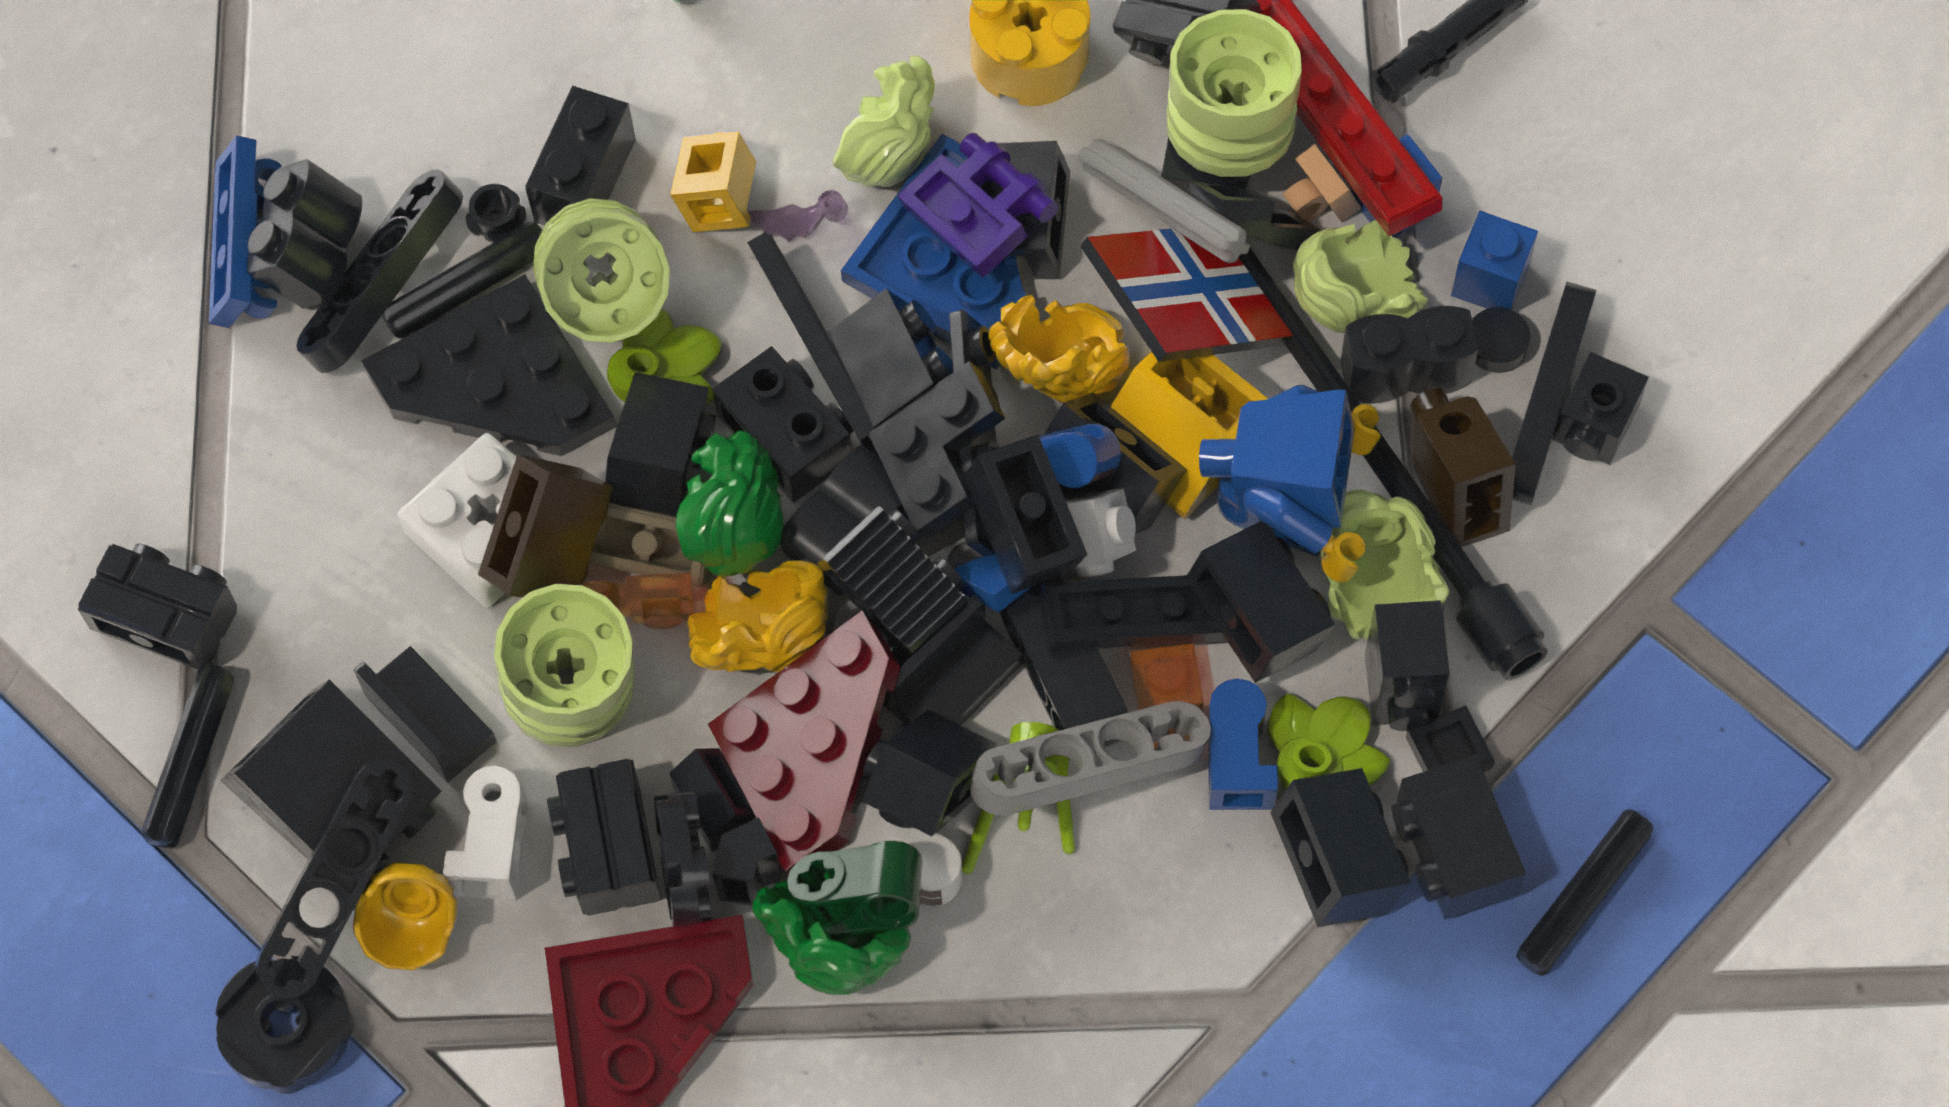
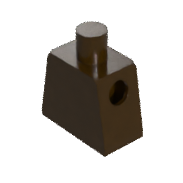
M1440 388L1423 391L1410 404L1411 411L1415 416L1412 461L1428 501L1461 547L1510 531L1515 462L1476 398L1469 396L1450 402L1444 390Z

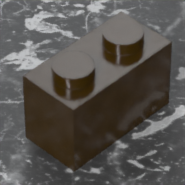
M517 454L478 575L506 594L521 598L531 591L553 584L582 585L588 573V561L599 528L605 521L608 513V501L613 486L582 468Z

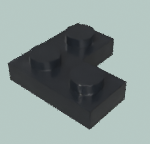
M970 361L868 433L911 524L926 539H930L976 507L963 477L964 472L955 454L1006 419L982 370Z

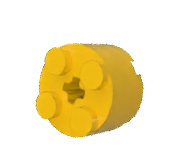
M972 0L969 11L970 57L974 74L980 84L989 93L999 98L1000 94L1018 99L1019 105L1026 106L1049 104L1072 92L1080 82L1090 54L1091 15L1088 1Z

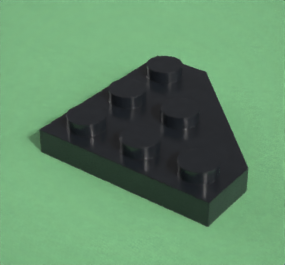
M525 274L361 360L366 374L391 416L396 420L418 424L419 420L452 427L454 433L480 438L485 433H490L500 443H502L503 439L535 445L537 451L558 456H564L616 428L612 412L557 324L546 311L542 300Z

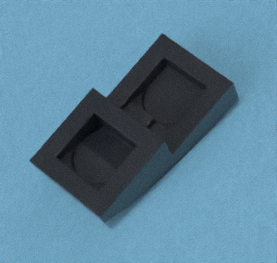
M1190 181L1188 193L1246 230V233L1264 242L1298 251L1300 245L1306 239L1321 231L1317 226L1289 210H1273L1275 202L1243 184Z

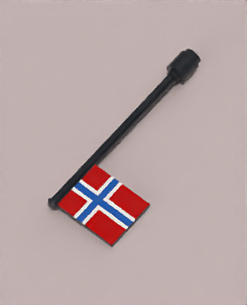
M1174 228L1086 237L1080 245L1158 362L1285 345L1317 391L1346 390L1350 411L1353 412L1358 405H1361L1250 247L1247 254H1240L1236 262L1227 263ZM1375 426L1373 430H1377L1380 433L1378 428ZM1380 433L1381 438L1369 454L1362 456L1392 498L1399 496L1410 500L1424 515L1425 521L1435 539V554L1433 557L1462 597L1460 605L1463 608L1456 617L1457 623L1491 671H1499L1505 680H1512L1527 673L1538 665L1548 653V649L1542 642L1544 632L1510 584L1503 583L1494 586L1491 581L1485 582Z

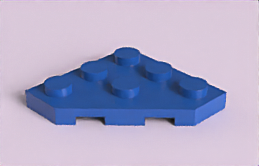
M941 134L897 195L941 154L958 168L968 159L960 151V143ZM897 195L841 269L842 282L871 299L887 288L908 303L912 300L919 302L935 324L936 330L932 334L950 344V312L963 309L981 325L990 329L997 321L1001 322L1002 307L1011 302L1016 303L1019 299L1026 296L1016 256H1006L984 278L980 277L903 208ZM996 356L995 361L991 363V367L998 370L1001 364Z

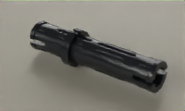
M1468 0L1435 27L1428 31H1418L1408 39V46L1390 61L1375 69L1371 74L1374 87L1385 100L1389 101L1391 99L1392 103H1396L1422 80L1429 76L1437 77L1447 70L1450 64L1449 61L1459 52L1498 25L1508 15L1528 3V0Z

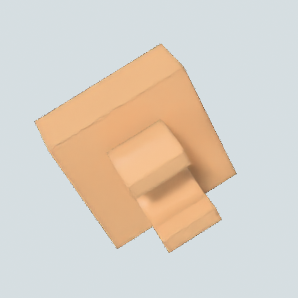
M1315 144L1295 158L1308 178L1292 185L1283 195L1299 217L1310 222L1318 217L1329 205L1341 223H1343L1361 209L1348 187Z

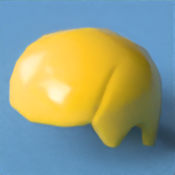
M393 862L371 875L356 904L353 919V932L365 956L387 969L411 971L437 961L445 953L457 918V898L454 896V888L444 875L423 864Z

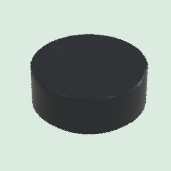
M1492 307L1481 311L1472 319L1478 345V354L1475 362L1477 366L1490 372H1506L1516 368L1524 360L1530 342V330L1526 321L1518 313L1503 307Z

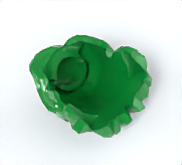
M737 431L730 435L729 438L715 433L706 441L705 446L696 450L692 455V461L695 464H700L702 469L711 474L712 477L703 483L699 474L686 483L689 493L679 506L675 524L683 555L690 561L702 563L706 570H710L711 574L728 577L735 576L738 573L745 574L753 571L759 562L772 556L781 541L784 523L781 510V495L777 492L779 486L777 482L778 474L772 465L768 451L761 447L756 437H751L750 433Z
M826 872L824 877L828 880L830 877ZM780 881L772 888L763 887L758 890L756 898L753 900V914L766 928L767 934L773 938L778 951L789 959V965L794 971L796 979L818 992L832 995H850L867 988L869 985H875L901 963L902 955L910 945L911 935L909 928L897 931L880 930L831 939L820 922L817 921L810 928L807 923V907L794 899L788 889L787 881ZM823 912L827 920L831 922L832 919L828 912Z

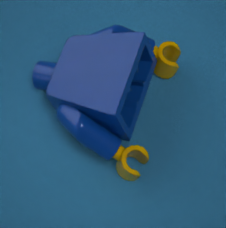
M1296 385L1269 399L1247 402L1242 406L1236 439H1202L1199 450L1200 473L1202 477H1231L1240 511L1283 533L1313 554L1318 553L1320 550L1323 551L1321 565L1325 574L1334 581L1347 582L1359 570L1358 565L1352 561H1358L1365 553V543L1361 536L1352 532L1342 533L1336 538L1332 535V528H1341L1351 453L1367 455L1373 450L1381 438L1380 433L1377 430H1373L1379 421V415L1375 407L1369 404L1358 405L1351 412L1346 390L1319 392L1305 385Z

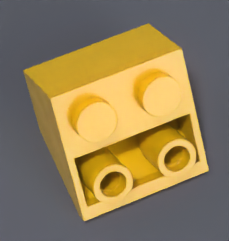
M1151 351L1133 369L1111 407L1187 469V472L1166 503L1181 517L1186 519L1219 486L1220 477L1201 476L1199 450L1202 439H1236L1241 407L1247 402L1268 398L1214 355L1158 362Z

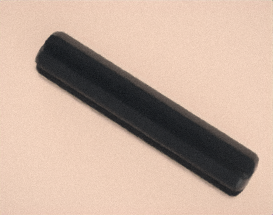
M528 222L392 301L382 314L383 320L391 333L396 338H404L534 262V249L542 232L541 227L536 222Z
M203 664L197 670L141 830L142 837L152 845L172 849L179 843L234 684V677L231 675V671L213 664Z
M1632 809L1622 812L1519 947L1517 959L1523 966L1540 976L1548 973L1650 839L1654 827L1648 819Z

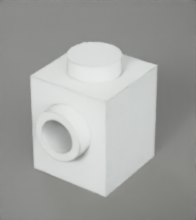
M1124 488L1064 496L1088 554L1075 568L1077 578L1093 577L1115 570L1114 560L1136 551L1134 543L1136 532L1135 518L1127 506Z

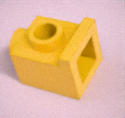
M739 131L717 132L709 135L683 137L670 196L692 232L743 228L750 225L751 216L747 211L756 160Z

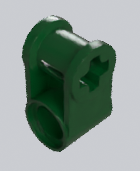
M895 840L881 841L870 846L833 852H816L805 856L794 865L788 876V889L798 903L807 907L806 916L810 928L817 921L820 922L831 939L880 930L897 931L910 927L919 917L922 856L915 847ZM821 870H826L830 879L826 880ZM823 912H828L832 919L831 922L827 920Z

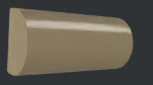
M608 502V513L605 521L599 528L588 561L589 564L700 588L707 583L711 574L710 570H706L702 563L688 560L682 553L675 524L676 515Z

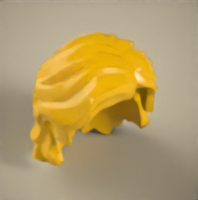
M1033 295L1024 296L1016 303L1011 302L1001 308V322L997 321L989 329L990 346L996 352L998 361L1017 380H1023L1025 384H1032L1034 389L1058 402L1065 403L1092 392L1100 397L1105 392L1113 391L1130 364L1128 347L1123 343L1124 328L1122 324L1097 306L1089 303L1063 306L1055 300L1044 308L1050 314V317L1044 321H1040L1039 311L1035 306L1036 300Z
M803 560L786 561L779 567L770 570L769 573L750 571L747 583L761 589L752 596L745 595L739 585L729 584L726 577L718 576L712 582V588H709L704 595L705 612L689 615L687 625L690 638L688 645L692 649L690 652L692 661L702 668L726 670L727 673L764 668L772 672L782 670L824 639L826 621L829 619L827 613L829 605L823 571L816 564Z

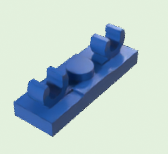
M238 135L233 138L215 162L209 324L230 328L243 311L251 317L263 319L269 317L277 307V300L263 298L255 291L254 286L264 289L270 288L247 273L249 237L253 230L263 222L262 219L257 218V209L263 210L265 201L264 187L258 179L267 181L282 165L269 158L256 160L257 140Z

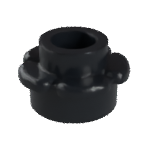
M488 184L477 189L471 196L469 213L466 214V224L475 236L483 235L488 242H495L524 225L526 210L524 206L519 204V196L510 188L501 184ZM495 212L502 214L498 219H492L490 216Z

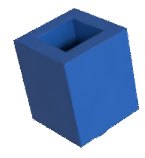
M1479 210L1458 261L1451 296L1486 309L1503 307L1512 310L1530 266L1538 230Z

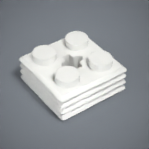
M485 433L397 513L403 532L484 607L492 606L505 592L478 575L494 524L491 525L485 520L477 523L476 519L483 514H498L516 460V456L490 433Z

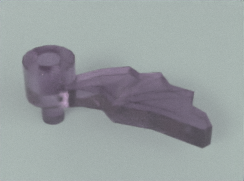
M827 190L819 196L817 203L810 207L801 208L791 204L774 210L748 211L751 216V221L756 226L762 227L763 231L767 232L768 235L771 234L772 237L780 236L789 243L797 236L806 238L817 229L824 217L830 222L841 221L848 213V204L839 192Z

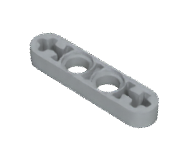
M1174 701L995 747L984 752L977 761L969 787L971 796L976 804L988 813L999 816L1012 815L1183 769L1195 764L1202 756L1210 737L1211 726L1207 716L1201 709L1190 703ZM1168 728H1173L1176 734L1166 735ZM1188 734L1190 738L1184 742L1180 735ZM1112 739L1126 741L1135 749L1137 758L1128 761L1115 759L1105 750L1103 743ZM1157 742H1158V744H1157V746H1156V748H1155V750H1154V748H1153V743H1157ZM1051 755L1066 756L1074 761L1079 773L1066 777L1057 775L1047 767L1045 758ZM1026 765H1028L1029 772L1024 773ZM992 774H998L1002 781L991 782ZM1015 780L1013 787L1007 789L1003 783Z

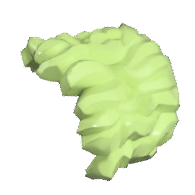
M910 56L909 63L901 61L890 66H881L874 70V76L879 80L881 91L884 95L879 98L873 96L862 97L858 110L860 116L854 118L851 124L844 129L839 148L833 157L834 167L839 169L847 180L862 183L865 186L889 187L901 182L913 173L926 155L930 143L929 120L934 111V108L929 105L933 99L935 83L932 77V67L920 56Z
M1376 220L1364 225L1356 232L1355 224L1319 231L1300 245L1296 258L1293 261L1294 291L1300 307L1314 320L1334 332L1345 333V328L1348 324L1369 315L1393 314L1409 318L1413 314L1427 309L1428 299L1424 297L1423 291L1419 289L1416 283L1410 282L1415 278L1413 272L1406 266L1410 256L1409 247H1401V240L1393 238L1392 235L1388 237Z
M1364 489L1346 492L1341 528H1332V535L1337 538L1345 532L1358 534L1364 540L1365 553L1358 561H1352L1358 565L1359 570L1349 581L1337 582L1327 576L1331 582L1328 590V606L1331 618L1343 621L1351 638L1360 640L1363 637L1367 641L1375 604L1441 600L1442 605L1449 595V589L1439 573V565L1432 558L1435 554L1434 535L1426 523L1424 515L1410 500L1399 496L1387 500L1381 495L1370 493Z

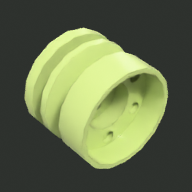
M1246 9L1218 10L1196 18L1179 33L1170 53L1166 114L1167 135L1177 154L1193 167L1219 177H1243L1270 168L1287 152L1295 132L1296 101L1299 96L1302 73L1300 49L1288 30L1268 16Z
M589 198L565 206L546 222L535 244L533 272L546 311L563 330L585 341L613 343L637 335L657 318L668 296L670 267L660 240L638 211L616 200ZM606 252L609 253L608 261L613 270L612 273L606 276L598 272L592 278L588 277L590 271L585 259L590 254L600 259Z
M553 584L531 591L509 608L497 630L494 653L499 690L507 715L524 734L547 745L577 747L601 739L621 722L633 698V640L624 615L606 596L582 585ZM572 668L574 683L568 685L561 684L559 670Z

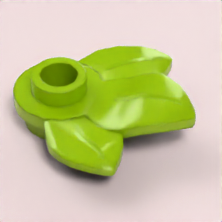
M661 309L657 318L637 335L622 339V349L615 352L609 360L607 379L616 396L624 402L636 372L633 370L643 371L638 373L709 387L708 405L714 401L713 392L709 383L701 375L717 360L723 342L718 335L700 326L682 325L674 329L669 314L666 310Z
M1292 693L1285 694L1276 702L1269 717L1267 733L1272 743L1280 751L1276 762L1277 774L1285 790L1295 779L1359 768L1363 769L1370 786L1375 784L1384 775L1389 767L1390 759L1381 751L1365 744L1370 731L1371 717L1364 702L1357 698L1338 696L1322 702L1315 710ZM1304 763H1309V764H1312V765H1314V766H1316V767H1309V766L1305 765Z

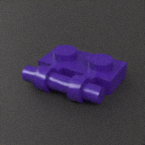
M970 133L962 140L959 147L960 151L968 158L957 168L941 154L905 187L897 197L903 208L980 277L984 278L1028 237L1022 224L1016 218L1021 213L1027 214L1030 212L1041 223H1045L1054 217L1058 210V204L1046 194V185L1032 173L1023 174L1010 163V154L995 141L986 142L977 133ZM995 181L1004 190L993 200L980 188L984 182Z

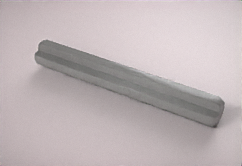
M1094 139L1089 147H1083L1080 151L1079 157L1084 161V171L1221 260L1233 263L1236 262L1240 254H1247L1250 243L1246 240V230L1105 140Z

